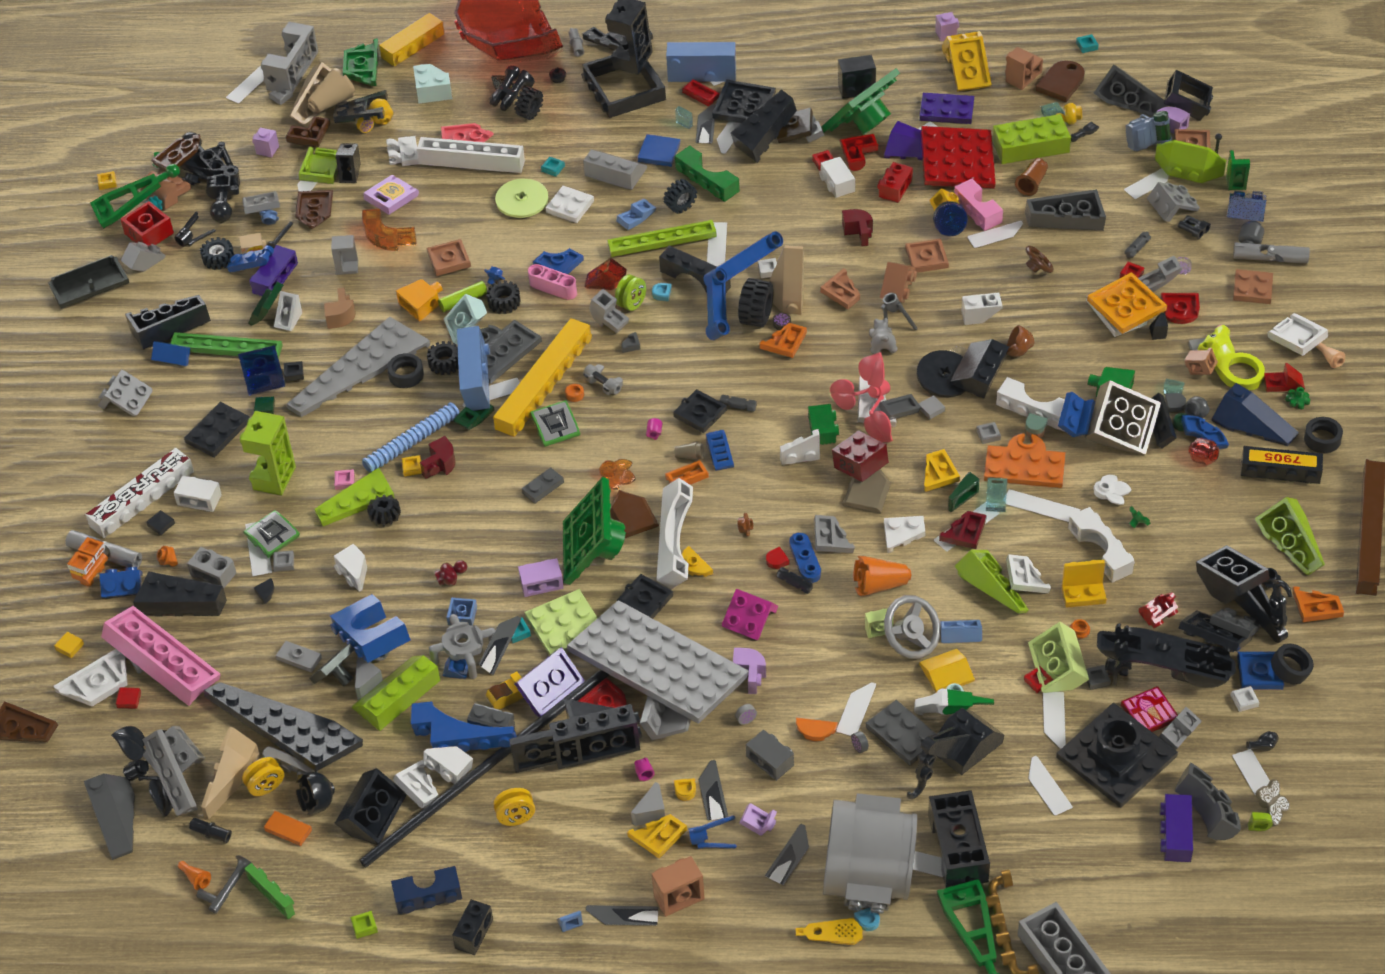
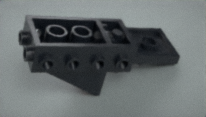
M568 699L564 700L567 719L549 723L550 730L509 739L515 773L552 764H557L558 769H563L640 751L639 738H642L640 726H638L640 724L638 712L633 711L631 704L612 708Z

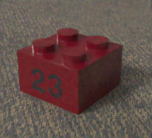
M859 430L832 449L834 468L861 482L889 463L887 444Z

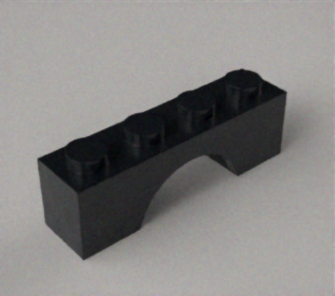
M668 246L659 256L661 273L673 278L682 273L691 275L701 283L707 293L704 275L717 266L672 246ZM730 279L725 282L726 293L731 288Z

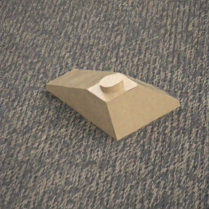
M322 62L314 66L310 71L289 114L291 118L302 126L318 114L316 111L310 110L308 99L332 70Z
M229 727L219 751L223 752L220 763L215 762L214 782H209L201 809L204 818L208 820L243 783L242 775L247 767L261 759L257 744L233 727Z

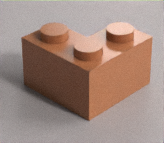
M1016 47L1007 54L1005 82L1023 90L1042 73V58L1019 47Z
M887 262L880 298L883 299L888 293H895L899 301L904 303L910 293L908 285H912V282L916 280V267Z

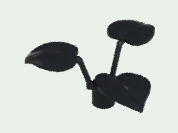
M134 726L118 729L111 736L117 741L123 753L130 760H133L124 766V776L129 781L137 778L139 781L151 780L149 782L150 795L163 817H166L173 809V806L158 776H144L149 770V763L147 760H139L146 752L143 748L145 744L142 740L145 736Z

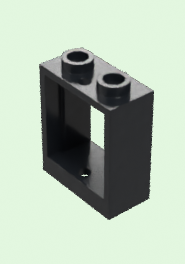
M1175 70L1167 82L1163 104L1182 109L1190 113L1191 117L1201 121L1211 111L1210 103L1213 99V87ZM1179 89L1196 98H1199L1200 102L1197 103L1185 96L1180 95Z

